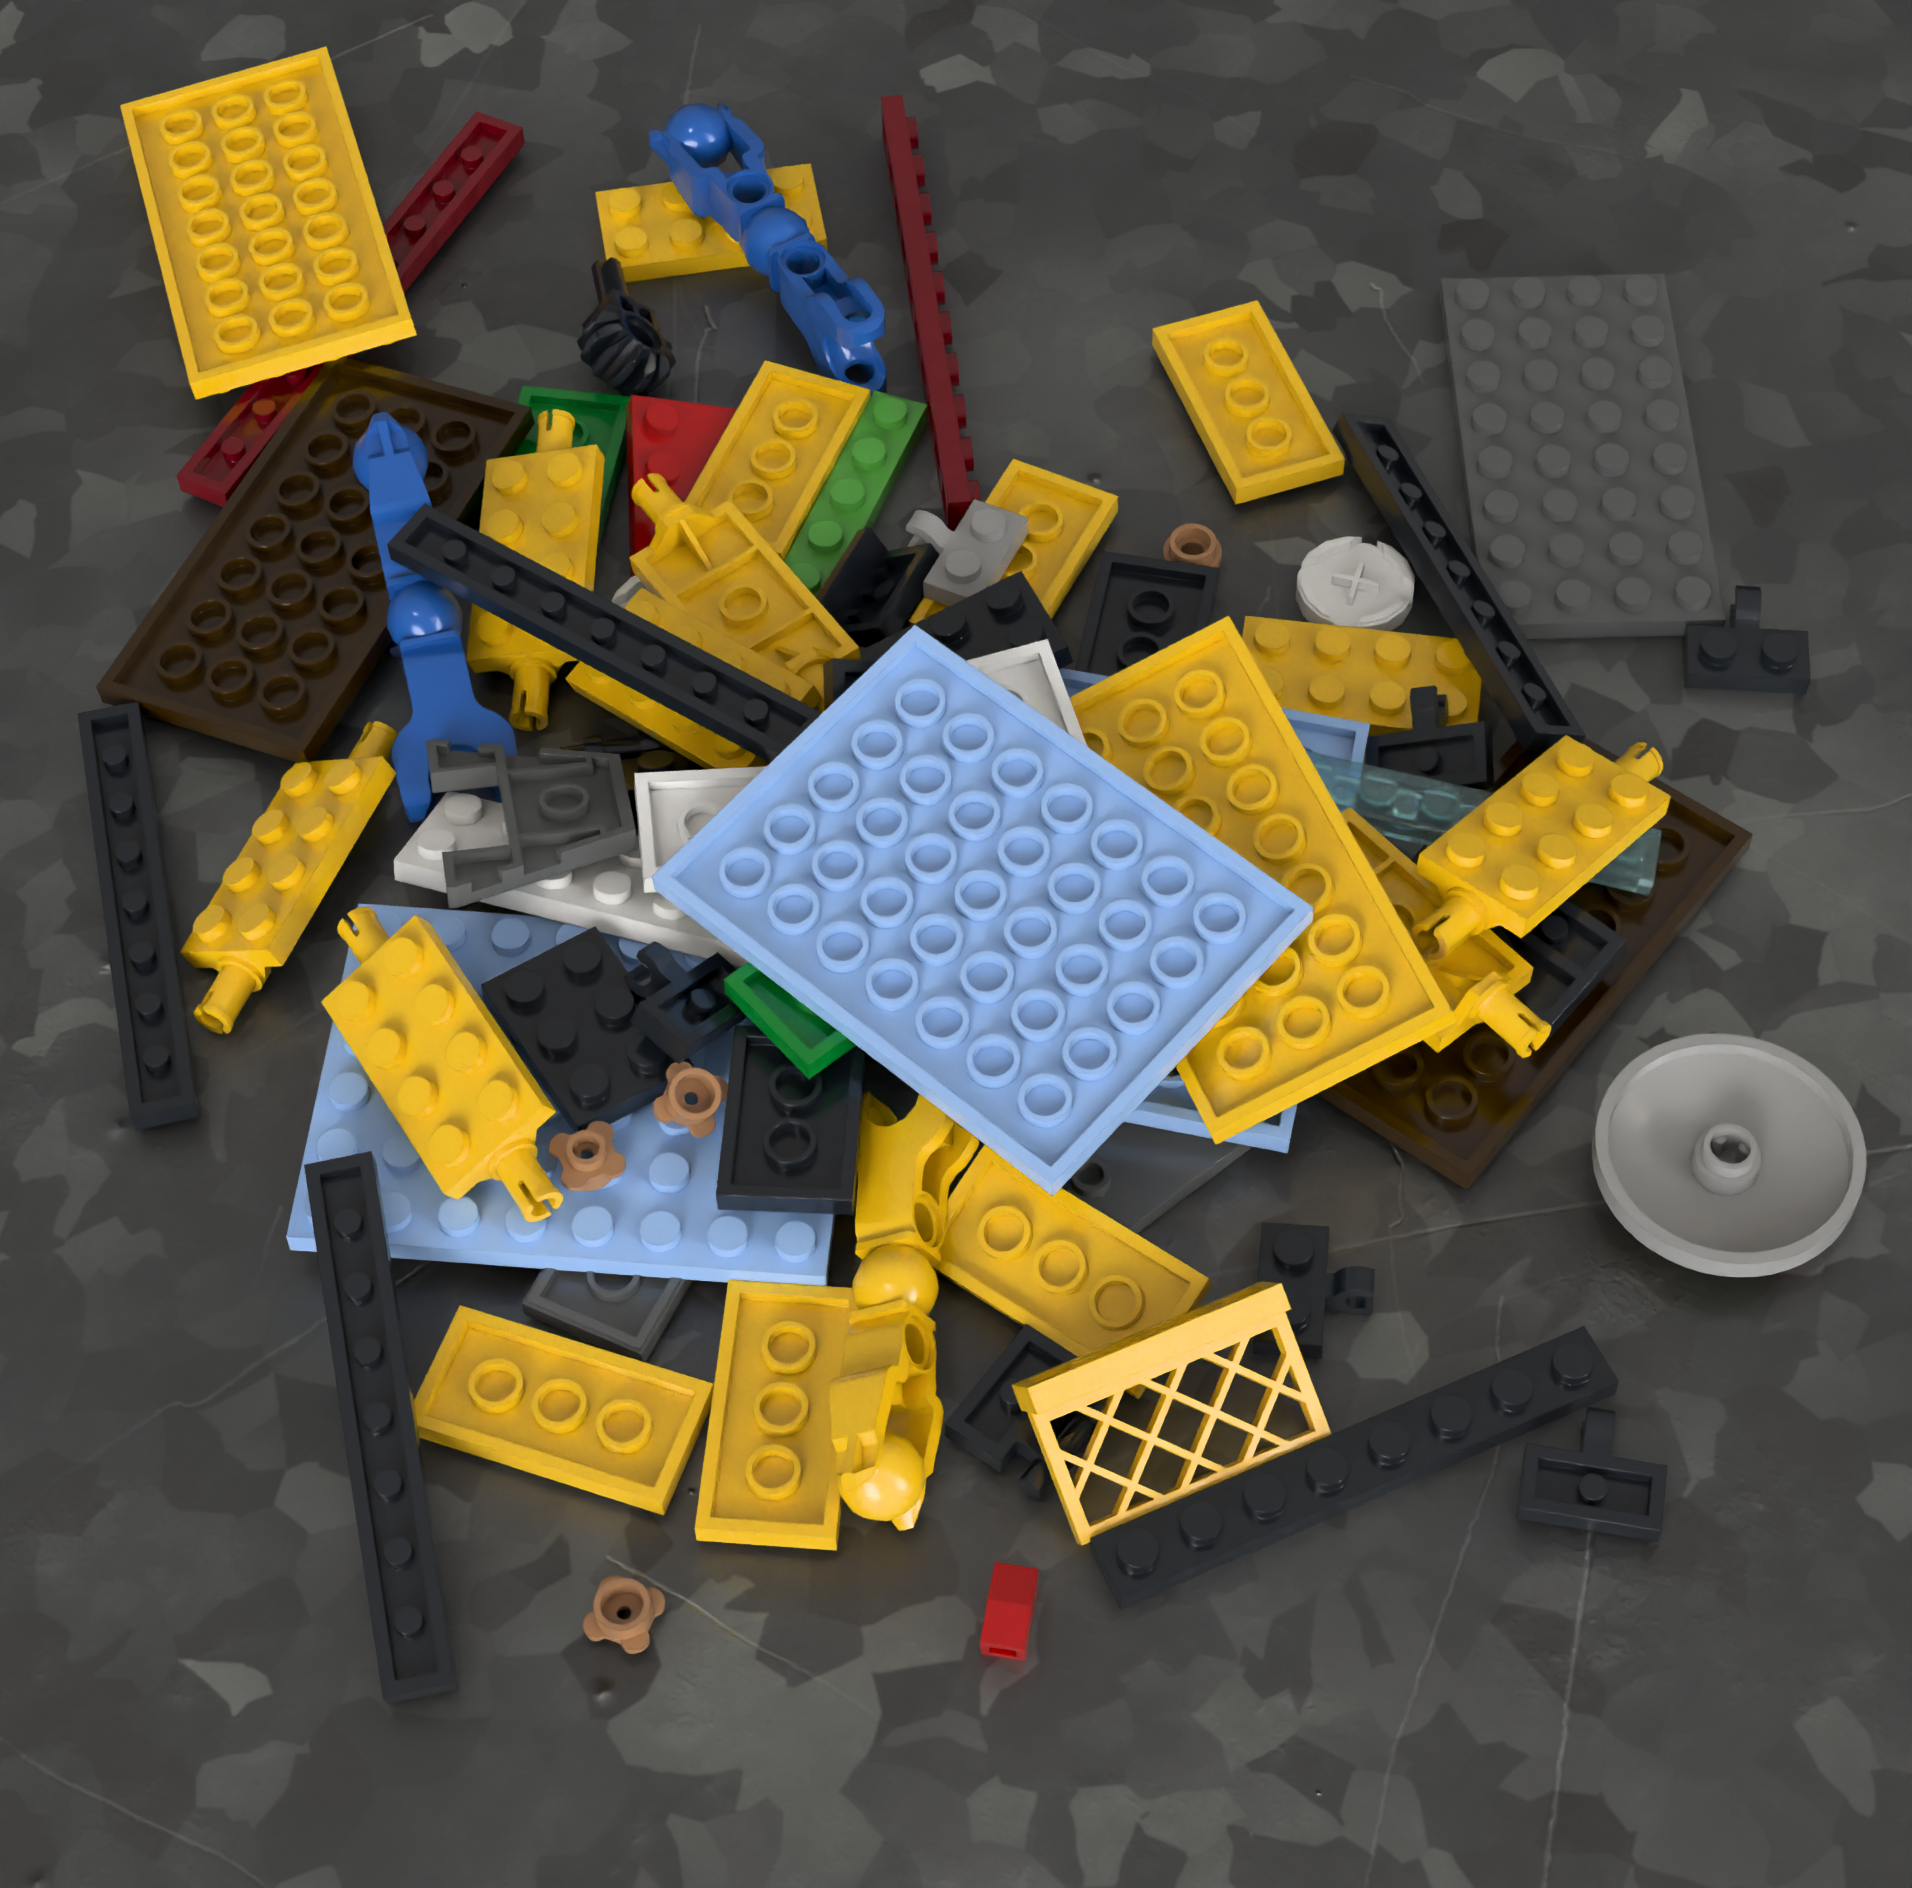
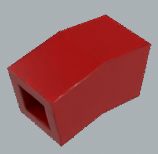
M999 1562L994 1563L980 1639L981 1654L1026 1661L1038 1593V1568Z

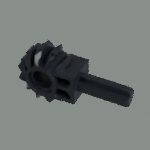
M610 257L605 262L597 260L592 265L591 270L599 305L582 324L583 333L577 340L578 346L582 351L580 357L584 363L591 367L593 376L599 377L606 383L608 389L613 388L619 391L622 396L638 395L648 397L651 393H655L670 375V370L676 363L675 357L671 352L673 347L661 335L655 311L629 297L621 262L613 257Z

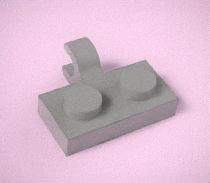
M974 499L953 532L934 514L923 510H916L906 526L907 532L915 534L907 547L931 543L940 554L923 581L924 598L951 606L999 582L1028 534V518Z

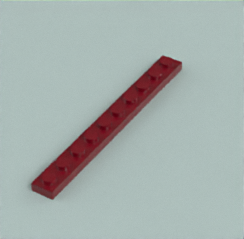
M902 95L882 96V139L925 402L928 407V421L945 525L954 532L974 499L981 501L978 480H967L966 472L974 471L971 437H960L959 429L967 427L964 395H953L952 387L959 386L958 360L956 352L946 353L945 346L952 345L951 319L949 311L939 312L938 305H945L944 278L942 271H932L931 265H938V245L936 232H925V226L932 225L929 192L919 193L918 190L919 187H925L922 154L912 155V150L919 149L916 116L906 117Z
M476 111L383 224L384 232L404 293L525 144L523 127ZM356 353L344 357L352 358ZM325 362L289 372L279 377H272L252 383L177 474L181 491L224 507Z

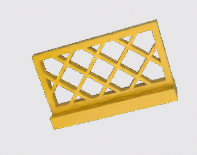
M1258 1282L1012 1384L1021 1411L1028 1414L1077 1544H1087L1090 1542L1091 1537L1331 1435L1330 1428L1286 1315V1311L1290 1310L1291 1307L1282 1283ZM1272 1329L1281 1354L1269 1379L1240 1366L1239 1363L1250 1337ZM1233 1345L1227 1359L1213 1354ZM1200 1358L1223 1368L1208 1405L1176 1391L1187 1364ZM1170 1371L1165 1386L1150 1380ZM1287 1372L1294 1389L1282 1385ZM1235 1373L1267 1387L1252 1425L1220 1411ZM1138 1384L1161 1394L1145 1432L1113 1418L1124 1390ZM1279 1393L1300 1403L1309 1430L1288 1439H1282L1264 1431ZM1107 1398L1102 1412L1087 1407V1405ZM1172 1400L1205 1413L1189 1451L1157 1437ZM1073 1411H1078L1098 1420L1082 1459L1059 1448L1050 1421ZM1216 1419L1248 1433L1238 1459L1224 1466L1201 1457ZM1109 1426L1142 1440L1126 1478L1094 1464ZM1260 1438L1274 1444L1255 1452ZM1154 1445L1186 1459L1175 1487L1161 1493L1138 1484ZM1065 1461L1079 1466L1073 1482ZM1197 1465L1211 1470L1192 1479ZM1092 1472L1123 1487L1112 1513L1088 1523L1079 1498L1088 1476ZM1135 1491L1149 1497L1129 1506Z

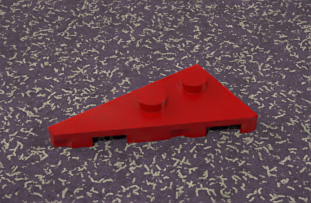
M631 395L626 406L630 556L648 547L655 535V524L631 498L634 485L643 478L645 483L655 492L656 488L648 480L647 475L658 473L663 476L668 486L681 501L685 502L734 416L736 408ZM630 562V578H631V577L635 576V574L633 573L632 566H631V562Z

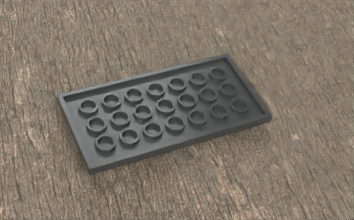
M1665 273L1441 278L1439 299L1471 550L1526 640L1684 636L1686 624L1724 626L1726 617Z

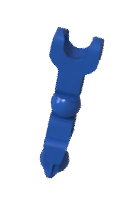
M720 102L716 108L704 103L684 105L670 115L665 130H650V148L668 165L670 179L694 215L702 218L712 216L731 238L739 242V246L743 250L748 264L760 274L769 277V286L774 292L780 291L782 306L805 337L820 375L870 389L871 395L874 390L886 393V365L873 340L885 334V310L883 304L863 278L857 276L849 278L828 251L822 245L815 242V238L810 233L806 221L793 210L785 208V199L781 193L774 194V184L766 172L765 145L742 119L734 118L730 108ZM730 151L742 170L728 171L723 174L717 167L726 161ZM858 364L870 380L867 383H855L845 376L846 369Z
M388 412L373 414L368 429L356 442L353 451L352 468L359 482L369 490L371 517L390 599L387 611V629L392 640L400 647L412 702L413 715L410 722L399 732L391 749V756L407 820L410 823L425 820L435 808L426 740H450L451 751L478 753L480 743L503 745L505 755L518 756L512 726L498 713L482 707L475 699L460 636L464 626V611L458 599L451 591L396 563L390 558L387 547L390 540L424 503L431 507L432 505L423 482L428 468V452L423 441L416 432L398 423ZM493 786L496 800L501 803L499 787Z

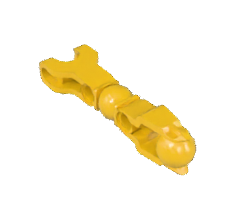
M870 1091L864 1092L855 1216V1233L858 1241L855 1254L862 1261L852 1281L854 1303L858 1310L850 1313L849 1322L852 1326L845 1340L840 1377L833 1378L829 1383L831 1440L837 1452L836 1474L838 1491L850 1510L870 1520H891L900 1531L913 1528L916 1523L925 1495L926 1478L933 1473L941 1435L944 1411L942 1402L936 1395L937 1353L933 1334L936 1331V1322L928 1317L934 1307L939 1290L937 1275L933 1266L940 1264L941 1254L939 1253V1248L942 1246L945 1237L949 1187L955 1176L972 1159L979 1146V1139L920 1094L913 1109L904 1119L897 1122V1117L891 1109L875 1098Z

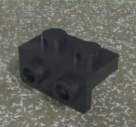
M871 528L860 529L817 594L816 599L858 647L862 645L867 648L905 629V622L918 601L924 597L923 581L940 554L931 543L888 551Z

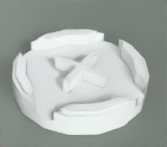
M1345 536L1325 541L1308 552L1302 561L1301 569L1297 576L1296 601L1302 615L1310 623L1392 631L1404 622L1412 609L1415 576L1407 559L1392 546L1377 541V546L1369 543H1362V537Z

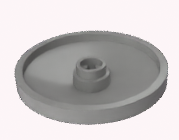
M1706 1033L1684 1036L1659 1044L1640 1054L1610 1084L1602 1099L1592 1138V1161L1598 1187L1605 1202L1623 1227L1647 1248L1671 1262L1698 1272L1725 1277L1772 1275L1790 1270L1818 1256L1841 1235L1849 1223L1862 1193L1867 1168L1866 1146L1859 1121L1851 1105L1836 1085L1817 1067L1797 1054L1771 1042L1738 1034Z

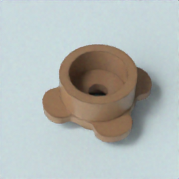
M685 1061L680 1064L676 1062L671 1064L666 1071L668 1081L663 1095L656 1098L653 1102L652 1110L654 1116L661 1123L674 1121L688 1127L691 1135L694 1137L703 1138L710 1135L716 1127L713 1116L720 1103L727 1098V1082L722 1077L713 1076L704 1069L692 1068ZM685 1095H695L697 1099L696 1104H687Z
M594 1121L588 1125L586 1130H581L571 1135L559 1133L551 1139L549 1152L561 1164L562 1173L560 1178L562 1185L566 1189L571 1191H595L603 1188L612 1179H616L623 1174L626 1168L625 1157L615 1151L612 1144L614 1132L608 1123ZM585 1152L593 1153V1157L589 1159H582L581 1155Z
M618 1575L609 1576L602 1580L598 1586V1591L593 1601L594 1611L587 1614L583 1619L584 1632L592 1641L608 1639L621 1644L627 1653L636 1654L642 1652L650 1644L648 1631L654 1618L661 1615L665 1610L664 1596L656 1588L646 1589L637 1580ZM627 1609L631 1612L630 1617L624 1620L618 1618L619 1611Z

